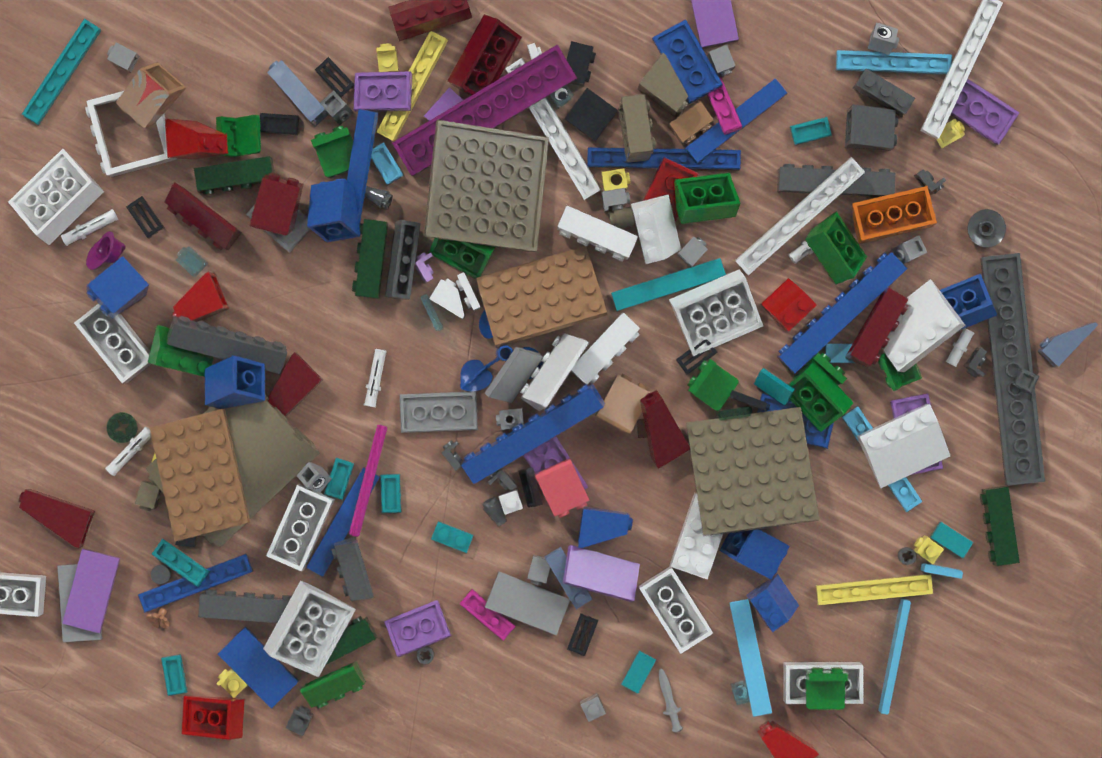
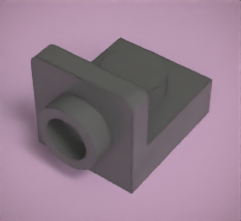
M334 90L320 102L339 125L347 121L353 114V111Z
M924 169L914 175L922 187L928 186L929 193L932 191L937 193L944 187L942 183L946 181L945 178H942L934 183L931 173L929 171L925 172Z
M977 347L964 365L968 369L967 373L975 378L977 376L984 377L985 375L984 372L976 368L981 366L986 360L985 354L987 351L983 348Z
M451 440L443 446L444 451L442 454L456 471L461 467L462 464L460 462L463 460L456 451L454 453L451 452L454 447L460 444L458 441L453 442Z
M503 469L497 470L488 476L490 478L488 481L489 485L499 478V484L505 490L510 489L513 491L517 487L515 481Z
M296 706L286 728L303 736L314 714L310 713L311 710L305 706Z

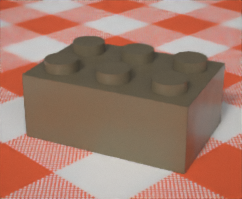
M645 94L621 97L618 110L626 163L647 161L650 159L651 154H653V149L656 148L655 138L651 137V130H653L652 119H648V112L650 111L649 100L645 99Z

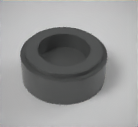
M157 565L151 571V578L157 584H164L171 577V571L166 565Z

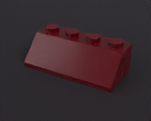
M408 0L388 7L399 42L472 18L467 0Z
M484 14L447 82L472 96L497 81L522 36L499 19Z
M174 182L164 201L168 205L166 209L174 215L179 213L183 216L182 221L190 227L192 225L196 226L199 229L197 233L205 239L208 236L213 239L214 242L212 244L218 249L222 250L224 248L229 250L242 232L184 187Z
M891 288L884 290L845 358L867 368L872 364L875 365L880 358L878 352L881 347L884 349L890 340L888 338L890 331L894 332L899 324L897 321L900 314L904 315L909 305L906 303L909 299Z

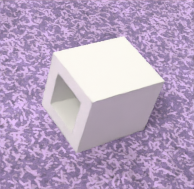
M517 489L499 495L505 515L523 509Z

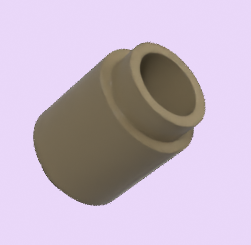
M632 207L616 209L609 213L611 225L618 228L635 226Z

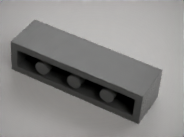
M405 220L395 221L385 297L400 300L410 299L420 223Z

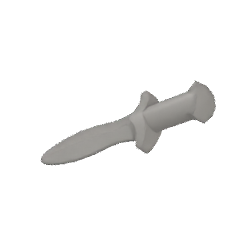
M659 669L660 687L666 701V711L663 714L670 715L673 726L672 731L678 733L683 729L677 715L681 707L677 708L675 705L668 677L663 669Z

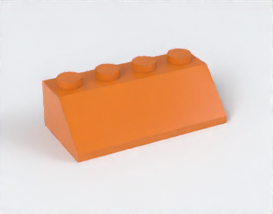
M928 186L852 203L854 228L858 244L930 228L937 223Z

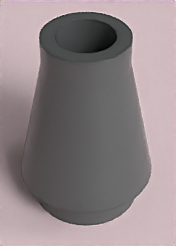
M366 187L365 197L381 209L389 208L393 200V195L389 191Z
M495 496L482 504L483 510L497 526L507 522L500 500H497Z

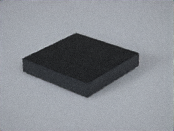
M586 88L565 117V120L596 142L618 110Z

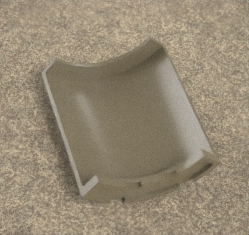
M266 394L265 401L224 408L250 519L282 490L308 462H311L320 453L310 439L287 422L288 419L277 407H272L267 401L269 398ZM210 407L204 413L216 411L219 409ZM155 459L146 468L149 473L148 478L164 494L157 460ZM245 524L204 534V538L210 544L215 543L221 547Z

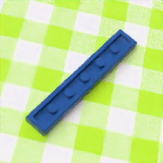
M776 78L735 109L742 129L787 95L786 90ZM718 122L685 149L698 164L741 129L724 135Z
M361 109L358 110L347 181L354 187L359 226L378 119L377 112Z
M364 467L306 567L324 577L334 559L331 550L335 548L334 543L345 540L350 531L366 470ZM376 474L371 492L373 491L375 485L377 484L380 476Z
M247 554L207 568L210 572L199 587L183 577L138 594L144 612L253 572Z

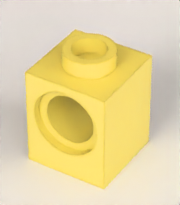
M625 168L601 173L604 191L621 188L627 189V184H630L629 172L625 173ZM617 175L622 179V182L619 185H614L611 182V178Z

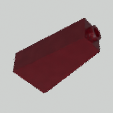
M294 352L267 401L273 408L277 407L286 417L323 379L298 353Z
M655 390L640 399L650 457L659 469L689 451L690 446L663 398Z
M25 489V492L22 491L19 497V508L74 547H83L95 510L33 489Z

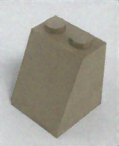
M662 53L639 83L638 90L672 116H675L677 113L681 114L686 108L688 95L667 56Z

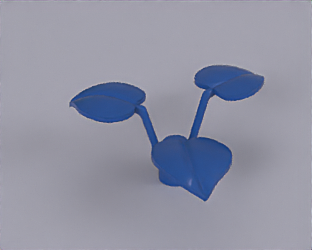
M484 310L479 320V330L483 337L490 339L493 336L486 311ZM507 345L499 347L496 350V358L485 366L479 360L467 361L461 369L460 388L465 391H479L486 388L493 378L492 373L487 368L499 360L507 361L513 352L512 348ZM523 347V349L539 353L531 347ZM540 361L537 367L540 369L544 362Z

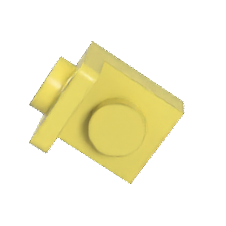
M390 43L381 44L380 47L376 48L379 72H399L396 47Z
M955 118L945 125L940 138L936 139L941 148L965 135V128L961 121H957Z
M925 535L923 538L919 537L914 544V551L932 565L944 550Z
M225 669L218 676L220 680L216 683L218 686L221 685L233 698L247 686L233 669L229 671Z

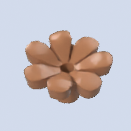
M160 608L158 614L149 613L146 616L149 622H154L153 626L156 628L161 626L167 629L170 626L165 617L167 610Z

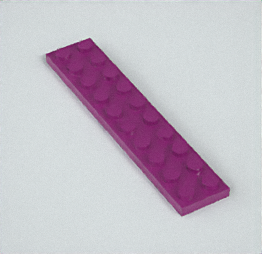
M557 44L394 141L392 144L410 175L414 176L432 165L437 120L493 129L573 82L577 77Z

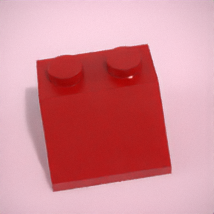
M788 278L761 303V306L786 332H789L817 304Z

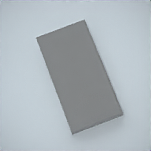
M476 391L400 394L401 433L478 430Z
M78 564L57 566L61 623L63 622ZM62 624L63 642L103 639L102 630L101 633H96Z
M498 572L485 608L557 635L570 599Z

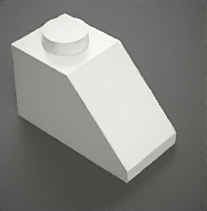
M448 278L446 281L441 279L429 299L463 319L465 314L459 290L455 288L457 284Z

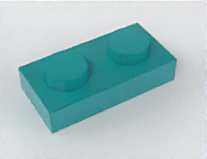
M438 521L431 540L467 553L474 535Z

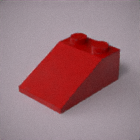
M184 696L182 734L226 740L242 738L245 699Z

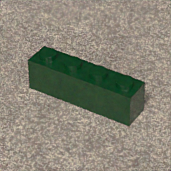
M270 156L194 168L197 191L203 192V195L215 194V190H222V192L234 191V187H241V189L253 188V184L261 185L262 178L266 174H275L273 159Z
M364 219V223H360L362 240L357 245V254H360L359 261L355 262L354 272L357 273V281L353 280L352 292H355V296L375 299L380 297L388 222Z
M999 486L982 489L980 502L981 505H984L985 509L983 521L984 524H987L988 529L985 536L987 543H990L991 551H988L990 562L995 566L1020 563L1009 487Z
M359 616L351 621L352 624L345 628L326 665L376 640L377 635L367 617L362 619Z

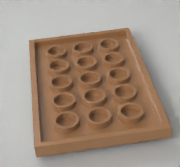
M586 246L476 278L496 348L608 315Z
M225 409L150 428L174 541H181L251 523Z

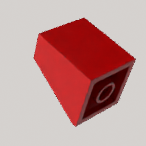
M165 119L167 158L202 159L228 154L227 134L198 121Z
M206 272L173 306L175 312H172L173 317L184 316L191 321L199 322L228 310V304L215 273Z
M767 721L759 726L760 730L757 732L774 758H815L819 755L812 744L774 721L770 723Z

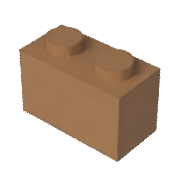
M700 101L669 123L668 126L681 144L684 142L689 144L697 138L695 134L700 131L704 133L709 130L714 119Z

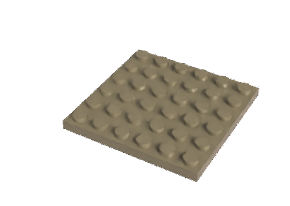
M437 120L424 237L537 252L549 137Z
M801 407L686 423L703 536L819 521Z

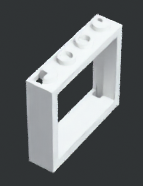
M124 91L86 101L88 107H85L88 118H91L93 124L90 126L91 132L94 137L96 136L98 142L95 144L98 155H101L103 161L100 163L101 169L107 176L114 177L177 160V158H167L166 117L164 113L156 121L164 154L112 168L96 106L117 101Z

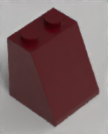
M266 174L261 181L250 227L288 236L295 227L304 184L299 183V180L294 178L286 180L280 178L278 174Z

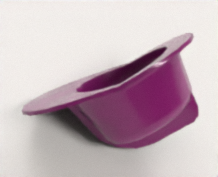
M106 232L90 249L86 259L87 267L90 270H95L103 263H115L125 250V244L114 238L113 232Z

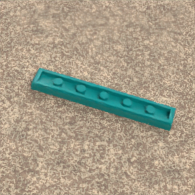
M84 18L22 112L23 116L40 125L102 31L99 27Z
M721 258L612 292L611 295L616 310L619 311L725 276L726 273Z

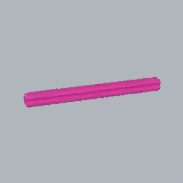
M377 425L349 531L351 536L358 537L361 532L387 432V427L384 425Z

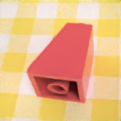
M570 458L535 474L554 517L557 515L559 518L570 514V509L576 507L579 510L587 506L586 502L590 501Z

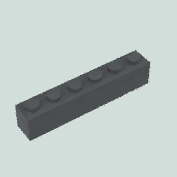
M783 164V167L778 169L777 192L811 193L836 170H833V166H821V169H814L813 165H802V168H795L794 164ZM862 168L865 173L840 195L882 197L895 194L896 173L890 172V169H879V172H873L871 168Z
M184 316L173 317L167 335V345L224 360L231 356L263 363L265 364L266 371L278 374L281 373L287 356L286 346L281 342L266 341L259 336H247L240 331H228V329L221 326L213 327L206 322L191 321Z
M206 589L205 592L200 594L198 617L278 623L292 595H282V598H275V594H263V597L255 596L256 593L244 592V595H236V591H225V594L217 593V590Z

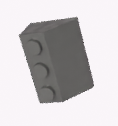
M356 537L335 542V548L331 550L334 560L338 559L340 567H337L339 577L345 580L346 585L342 586L345 597L349 596L351 601L374 598Z

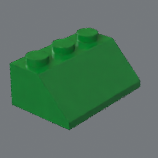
M730 173L675 179L676 210L681 224L736 217L741 203Z
M834 212L815 226L805 239L836 285L854 278L867 258L837 212Z
M435 238L428 254L432 253L434 257L476 279L481 277L496 247Z
M157 325L147 362L205 377V368L212 366L213 356L167 345V335L170 328Z
M815 360L788 383L789 386L795 389L790 400L797 407H801V412L820 432L843 416L854 403Z
M355 661L304 684L300 691L311 708L315 706L321 708L328 704V700L334 698L337 701L345 697L346 692L352 690L355 693L363 689L362 685L366 683V680L358 662Z

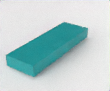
M163 538L152 552L154 557L197 587L201 585L210 572Z

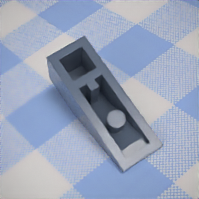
M1096 322L1089 323L1053 337H1047L1040 343L1039 346L1041 348L1038 352L1053 367H1059L1098 324Z
M561 547L544 556L576 609L593 600L588 590L563 584L567 556Z

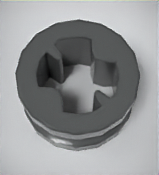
M904 547L899 550L898 559L905 565L913 564L916 560V552L909 547ZM910 551L909 554L912 555V558L904 561L905 558L902 557V554Z
M426 646L418 650L417 659L420 663L429 664L432 662L434 651L431 647ZM428 650L430 652L429 656H431V658H425L423 660L421 658L422 654L420 653L421 651L426 652Z

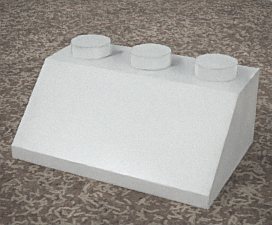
M669 195L631 204L646 264L665 260L681 250Z

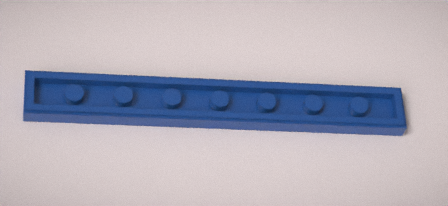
M588 147L587 166L598 168L658 169L662 158L665 157L688 169H741V150H714L698 164L686 149H653L654 152L649 160L626 163L624 148Z

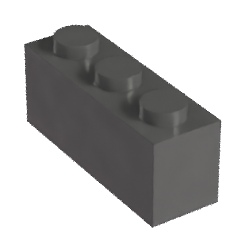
M868 69L861 73L853 89L883 107L896 110V114L900 117L906 115L915 100V97Z

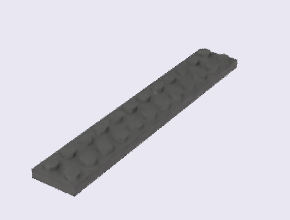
M1020 253L980 257L982 278L997 312V316L987 319L1005 486L1045 482L1035 386L1031 393H1027L1012 385L1020 368L1033 373Z

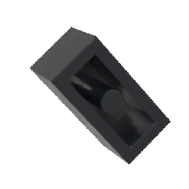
M571 41L567 61L577 77L571 84L584 87L585 82L589 83L591 71H588L589 64H594L596 53L593 52V46Z

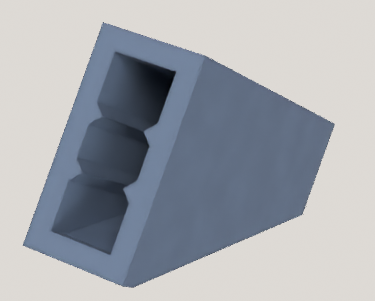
M282 60L279 62L275 61L270 65V70L267 73L314 126H317L329 115L325 108Z

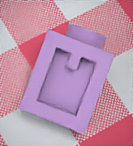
M424 252L416 257L415 268L424 283L433 279V270L429 264L425 265L424 261L433 256L432 253L426 255Z

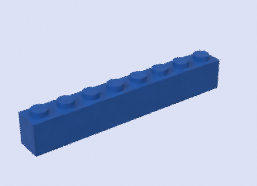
M884 252L877 259L878 263L874 267L869 266L863 272L864 276L860 280L855 279L849 285L850 290L846 293L841 292L834 299L836 303L832 306L827 305L820 312L822 314L821 317L818 319L813 318L806 325L808 327L807 330L803 333L799 331L792 338L794 340L789 346L785 344L778 351L780 355L777 358L792 374H795L907 270L905 265L892 252L888 254Z
M593 384L581 386L577 389L578 393L573 396L570 394L566 395L560 400L561 403L556 406L554 404L549 405L544 409V413L538 415V413L534 414L528 419L529 422L522 425L520 423L513 427L512 432L509 434L503 433L496 438L497 441L492 444L489 442L480 447L479 452L467 454L461 466L472 483L479 482L604 408L605 402Z

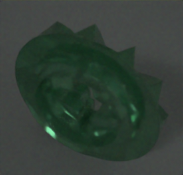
M120 412L114 414L108 420L107 433L115 442L126 443L136 436L138 430L137 421L132 415ZM120 422L122 424H129L125 428V433L123 431H115L120 427Z

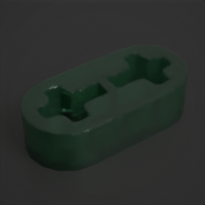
M752 406L716 411V418L727 420L751 416L753 414Z

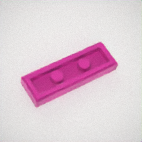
M719 77L723 86L707 94L723 134L727 135L742 129V125L723 80Z
M471 589L460 602V605L504 641L516 625L503 614L485 608L487 601Z

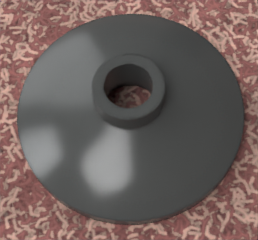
M983 209L972 215L968 222L967 231L973 243L980 247L988 248L999 244L1003 240L1006 233V224L998 212ZM984 225L988 227V232L986 233L982 231Z

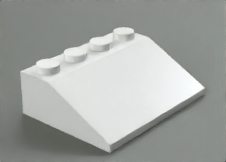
M62 149L8 203L35 235L50 245L104 191Z
M740 269L669 299L693 356L763 327L747 280ZM707 339L711 342L710 345H707L705 342L696 350L694 349V347L701 343L703 340Z
M931 279L907 297L909 300L906 304L909 307L904 315L900 314L897 321L899 324L894 332L890 331L888 335L890 340L883 349L899 372L907 371L965 326L964 322Z
M565 333L561 337L557 336L552 343L554 348L551 352L547 351L541 360L544 362L541 368L536 367L531 377L533 380L531 383H526L520 391L523 394L520 399L538 411L546 408L589 342Z
M924 404L856 436L880 488L950 457L940 425L930 404Z
M300 581L263 649L270 657L319 677L356 609L326 592Z

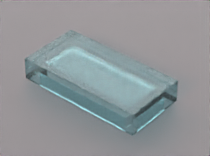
M428 294L421 296V301L435 330L438 332L443 330L444 327Z

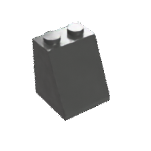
M852 105L847 109L845 148L886 151L894 149V146L897 145V135L894 132L895 127L898 126L896 110Z

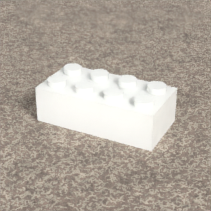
M566 206L557 227L560 235L569 239L573 236L578 239V243L588 246V244L596 246L595 250L603 254L606 251L613 254V258L622 262L624 259L628 260L638 238L634 234L569 206Z
M97 304L74 322V324L121 383H128L151 365V363L147 362L150 350L121 314L112 319L109 315H104L99 308L100 305Z
M622 313L576 361L571 371L584 384H593L600 377L598 372L601 369L606 371L613 363L611 359L615 355L619 357L626 350L624 345L628 341L632 343L640 335L637 332L640 328L625 313Z
M301 484L297 485L266 556L302 572L306 567L335 499L310 490Z
M697 493L693 495L670 566L708 579L723 534L703 536Z
M671 566L638 586L680 654L713 634Z
M0 572V614L37 617L44 613L46 576Z
M783 662V701L786 704H806V670H812L813 667H821L823 670H831L833 667L843 668L848 673V681H845V704H863V664L860 662Z

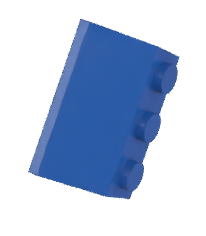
M981 274L940 290L964 322L965 326L960 330L997 316Z

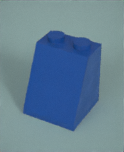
M339 178L335 181L311 185L307 227L325 242L360 237L354 187L345 179Z
M122 256L87 284L86 294L93 302L95 300L98 302L99 308L104 315H109L113 319L145 297L149 284Z
M231 356L205 368L206 406L224 409L265 401V364Z
M583 507L578 547L584 548L627 535L628 530L632 529L633 519L627 512Z
M760 529L729 533L719 551L772 580L778 571L781 561L787 555V550L790 546Z
M778 574L774 575L772 580H767L746 595L772 632L787 623L799 607V604Z

